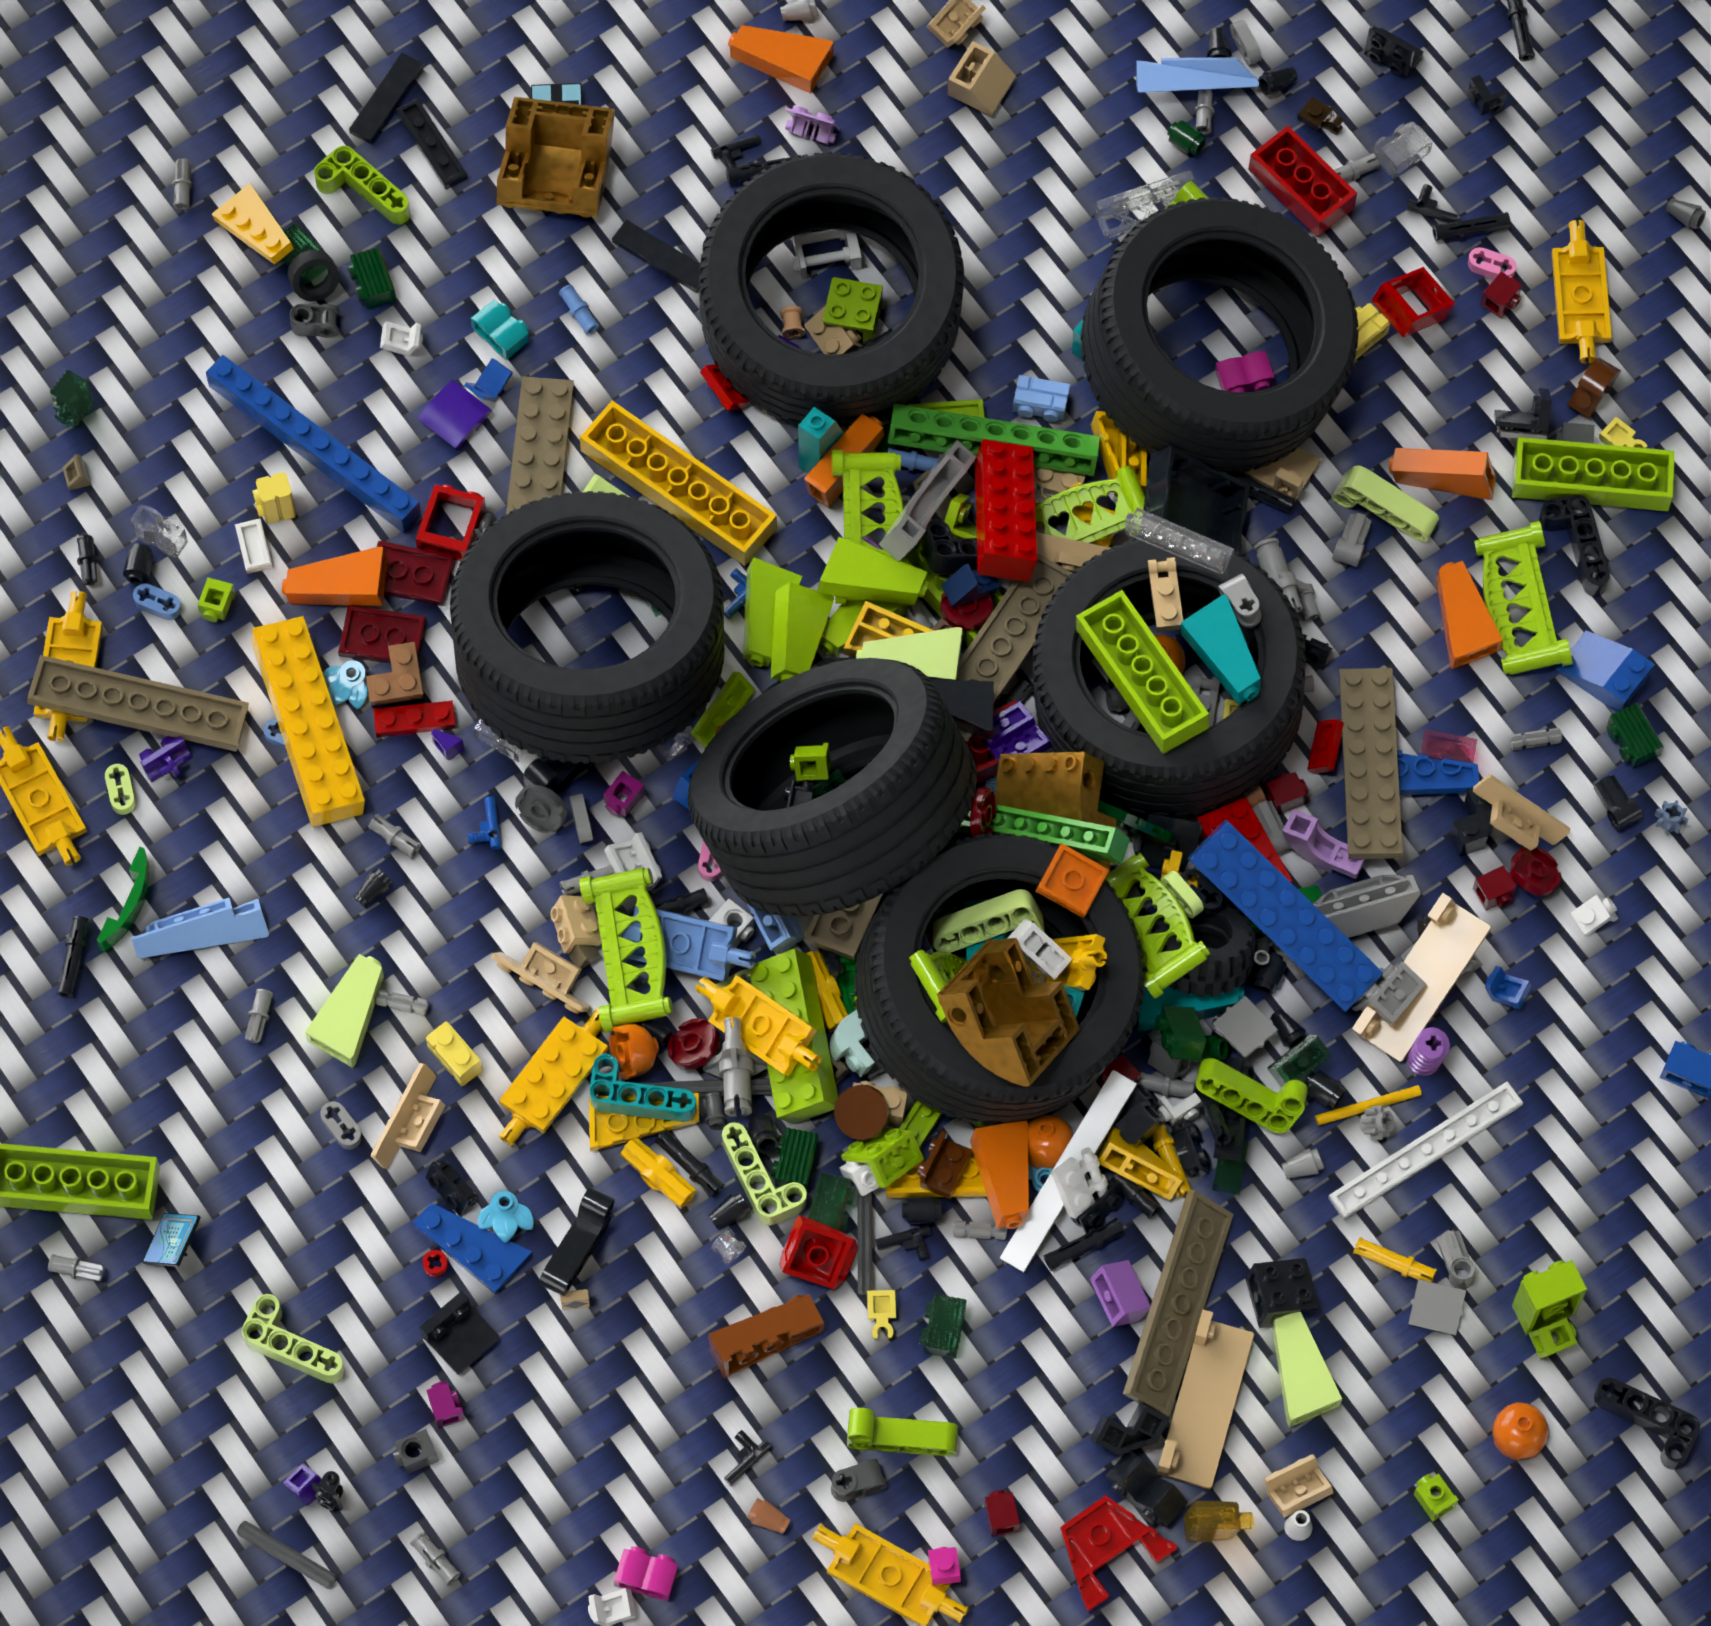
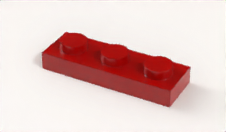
M453 700L373 709L376 738L431 732L433 729H456Z

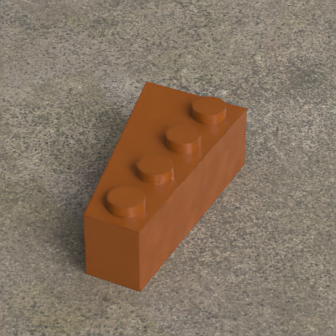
M810 1294L805 1296L797 1295L785 1304L772 1307L762 1313L708 1333L709 1349L725 1379L823 1332L824 1321Z

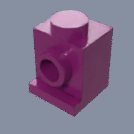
M622 771L603 794L604 803L606 804L605 808L614 816L622 814L626 817L637 802L645 796L644 785ZM625 797L627 799L623 802L619 798Z
M447 1381L437 1382L431 1386V1389L426 1390L438 1429L465 1420L456 1390L450 1391Z

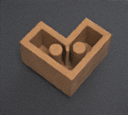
M415 642L388 646L392 672L366 676L371 707L424 699Z

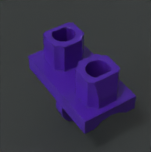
M166 736L160 743L162 748L156 752L147 748L139 754L140 763L151 783L169 772L174 777L179 776L180 772L177 767L192 757L181 736L178 738Z

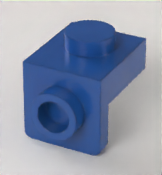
M1495 966L1485 983V989L1492 1001L1521 1009L1532 988L1529 981L1506 975L1502 967Z

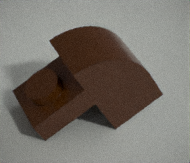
M1600 357L1595 359L1579 380V385L1567 405L1588 418L1592 417L1603 396L1610 392L1622 370Z

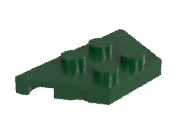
M1099 799L1097 811L1117 819L1116 826L1139 835L1140 831H1143L1170 843L1174 833Z

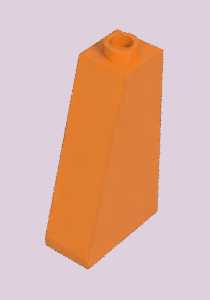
M741 25L738 32H734L728 42L730 58L810 94L834 55V42L831 40Z
M861 414L804 478L808 494L827 508H830L843 491V476H832V450H843V453H872L885 436L882 427L883 423L872 415L867 417Z
M1395 448L1394 458L1391 457L1389 460V472L1393 474L1395 482L1398 484L1486 500L1493 499L1496 475L1488 452Z
M375 547L287 570V578L282 581V593L286 595L290 605L383 606L389 558L383 547Z
M1464 562L1446 563L1438 571L1436 584L1451 668L1455 669L1499 652L1503 639Z
M1027 1120L976 1128L971 1136L970 1144L997 1229L1003 1227L1008 1229L1017 1228L1024 1223L1029 1212Z

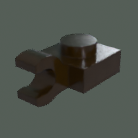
M1311 97L1297 114V120L1316 131L1324 127L1332 134L1338 135L1343 129V126H1341L1343 119L1338 115H1332L1333 109L1314 97Z

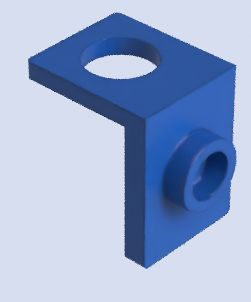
M491 358L477 382H466L464 386L483 400L496 401L513 372L496 359Z

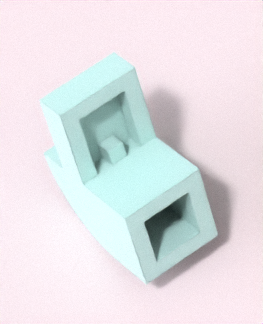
M855 1010L837 1026L830 1040V1051L835 1062L844 1056L848 1067L861 1078L870 1071L875 1062L861 1045L867 1040L860 1025L862 1020L858 1018L857 1010Z

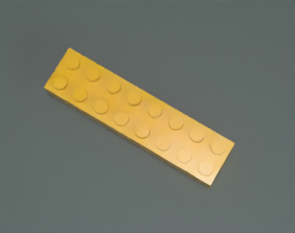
M614 401L607 405L580 436L581 452L655 504L667 510L668 513L674 514L678 520H682L688 527L744 566L777 529V515Z
M304 616L252 628L251 643L311 826L316 827L363 815L365 800Z

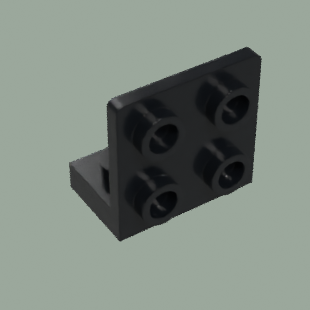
M1372 25L1368 31L1364 54L1371 61L1388 67L1394 74L1408 78L1422 59L1424 51L1385 29H1379Z
M1539 388L1538 396L1533 395V413L1494 410L1496 426H1500V429L1504 431H1515L1516 428L1526 429V432L1541 434L1542 431H1548L1552 403L1549 389Z
M1305 1258L1254 1263L1245 1278L1259 1328L1270 1327L1277 1314L1313 1311L1319 1307Z
M463 1291L459 1292L420 1326L422 1338L457 1375L462 1374L499 1342L498 1335L471 1308L469 1298Z

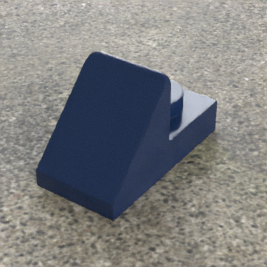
M965 564L943 582L941 588L951 608L1000 592L1001 585L997 577L979 575L977 570L972 571L969 564Z

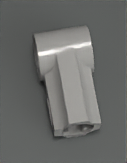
M1360 513L1350 514L1343 535L1337 541L1332 559L1358 567L1365 546L1363 544L1372 520Z
M1265 800L1258 803L1252 809L1277 854L1290 849L1291 846L1283 836L1285 825H1283L1272 801Z
M1452 1230L1445 1232L1437 1237L1436 1240L1449 1273V1282L1455 1288L1466 1289L1473 1282L1475 1264L1469 1258L1460 1231ZM1463 1269L1468 1272V1275L1462 1277L1457 1275L1455 1271Z

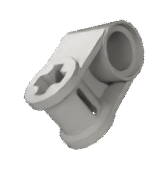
M1243 574L1218 586L1220 595L1225 594L1228 597L1235 617L1242 626L1251 628L1260 623L1262 614L1259 609V600Z

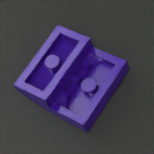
M452 379L428 403L417 419L459 450L472 431H478L493 410Z
M1020 701L993 717L992 741L981 739L998 764L1000 754L1042 753L1051 748L1050 740L1035 724L1034 717Z

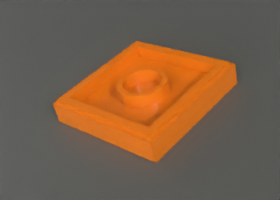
M1061 843L1035 892L1084 918L1109 869Z

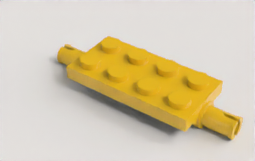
M1574 220L1568 224L1571 242L1564 248H1553L1551 253L1559 344L1579 343L1580 362L1586 364V358H1588V363L1591 364L1597 359L1595 343H1610L1612 339L1604 247H1592L1589 245L1585 237V222L1579 220V226H1577V222Z
M72 591L70 593L69 610L65 613V616L61 618L49 617L43 656L96 668L103 624L101 621H91L84 615L87 594L79 591V596H76L77 591ZM39 706L34 707L33 714L35 718L51 719L47 739L53 742L56 741V737H58V742L64 741L66 721L88 722L87 717Z
M9 726L3 727L6 737H4L0 730V745L4 750L3 758L0 760V786L38 856L57 847L66 866L73 864L69 854L75 863L78 862L81 856L71 840L86 833L87 830L39 742L29 747L18 744Z
M1094 934L1052 939L1072 958L1055 980L1046 976L1031 961L1024 957L1034 984L1062 981L1063 985L1079 991L1090 990L1096 979V967H1101L1106 963L1101 961L1107 959V954L1103 947L1105 938Z
M738 975L726 987H719L707 977L699 980L706 987L697 984L696 991L711 1000L714 1012L708 1020L712 1025L725 1033L724 1019L731 1017L733 1028V1017L740 1018L742 1021L741 1037L745 1047L788 1077L798 1062L812 1072L819 1067L812 1061L821 1064L822 1057L807 1048L817 1032L816 1028Z
M595 1009L583 1027H579L566 1017H563L500 1098L499 1104L512 1114V1120L498 1136L504 1143L508 1141L507 1145L512 1147L525 1128L529 1129V1127L536 1128L544 1134L591 1073L595 1059L607 1052L608 1045L596 1038L602 1029L598 1009Z
M855 1523L847 1536L843 1535L841 1537L820 1524L817 1528L818 1532L814 1533L812 1538L814 1542L816 1541L834 1551V1559L827 1569L828 1575L919 1626H927L934 1613L938 1611L961 1623L964 1619L963 1616L967 1614L969 1607L947 1596V1591L952 1583L932 1585L929 1564Z

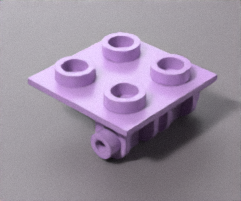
M795 105L793 109L785 107V110L793 117L792 121H787L785 127L786 130H789L790 134L802 136L804 132V138H807L811 126L814 125L811 140L814 141L817 135L816 141L827 145L829 143L834 144L836 134L833 131L834 129L840 131V128L835 124V120L831 116L823 113H817V116H813L808 112V109Z

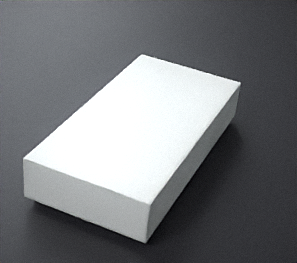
M261 519L235 524L247 574L273 568Z

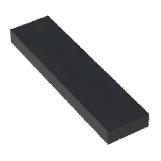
M401 52L350 126V134L372 144L424 68L423 63Z
M418 98L396 109L397 116L445 190L468 179L467 173Z
M627 219L612 237V243L693 292L697 293L699 290L700 263Z

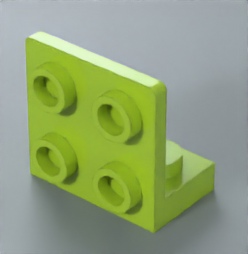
M833 277L822 319L823 324L859 330V333H863V343L869 338L873 340L883 304V285Z
M962 493L951 500L944 522L950 527L953 539L977 538L976 526L963 521L964 519L967 520L972 505L968 504L970 496Z
M884 1128L883 1131L873 1138L856 1141L849 1145V1150L841 1155L843 1161L868 1163L878 1186L886 1188L924 1160L912 1131L899 1130V1128Z

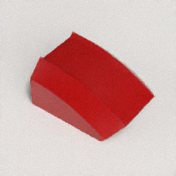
M799 1215L794 1221V1225L781 1253L779 1263L781 1271L831 1289H836L847 1278L858 1251L856 1239L834 1228Z

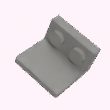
M1404 962L1396 965L1390 964L1385 969L1380 968L1383 974L1351 1008L1356 1012L1370 1006L1389 1025L1394 1023L1426 985Z

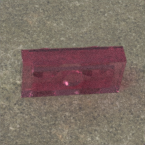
M1425 729L1420 754L1429 755L1431 759L1442 760L1446 758L1473 763L1477 739Z

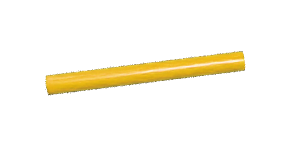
M1419 1085L1315 1115V1120L1318 1126L1364 1113V1110L1371 1109V1106L1383 1105L1384 1107L1421 1096V1089Z

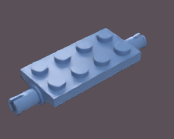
M636 906L633 917L639 913V909ZM656 909L664 935L666 968L720 981H728L731 964L748 969L753 968L755 961L746 959H755V952L734 948L737 927ZM634 922L619 937L635 943L640 942L643 938L642 933L639 931L641 923ZM643 947L637 948L628 957L629 959L647 963V960L643 957L645 954Z

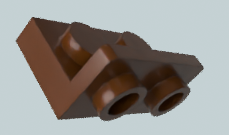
M941 1131L938 1139L933 1138L928 1150L930 1156L927 1161L923 1160L921 1162L917 1175L920 1176V1188L951 1199L972 1155V1149L947 1140V1132Z

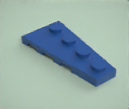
M1397 750L1399 795L1467 793L1468 789L1473 788L1474 785L1480 782L1478 764L1446 758L1442 760L1431 759L1429 755L1418 753V756L1403 754L1402 750Z
M433 1203L413 1222V1226L495 1295L533 1255L532 1251L511 1241L504 1243L495 1233L487 1229H479L478 1225Z

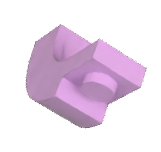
M1293 809L1283 829V836L1291 848L1310 863L1329 873L1335 870L1356 879L1366 859H1348V846L1346 843L1327 834L1320 827L1318 818Z

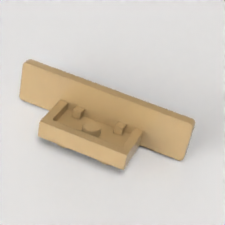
M1036 532L1037 553L1056 564H1061L1060 566L1068 571L1081 568L1085 561H1089L1095 555H1101L1102 551L1106 549H1111L1105 546Z
M1491 774L1473 786L1475 794L1492 804L1490 824L1530 851L1538 846L1539 837L1551 845H1555L1570 834V827Z
M533 942L522 964L502 952L492 955L491 958L498 962L496 965L500 969L509 973L514 971L519 974V980L527 985L534 986L535 984L542 988V994L548 998L562 1000L565 1002L564 1007L577 1014L589 1011L590 1005L569 993L582 969L541 944Z
M419 1063L371 1153V1157L382 1168H389L399 1147L421 1152L446 1106L439 1099L427 1097L436 1079V1075L426 1064Z

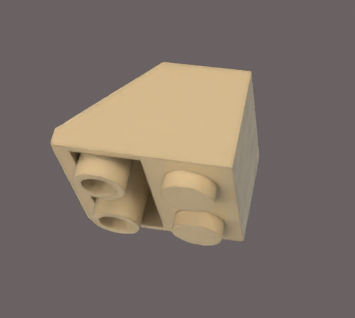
M972 41L948 79L947 95L992 116L1016 79V75L994 51Z

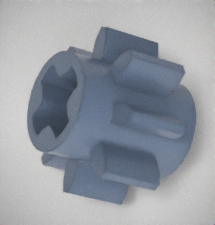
M1677 800L1669 804L1664 801L1662 809H1656L1655 816L1659 819L1655 826H1661L1665 830V834L1672 831L1679 834L1681 825L1686 826L1689 820L1683 817L1687 812V808H1682ZM1669 815L1674 816V820L1670 819Z

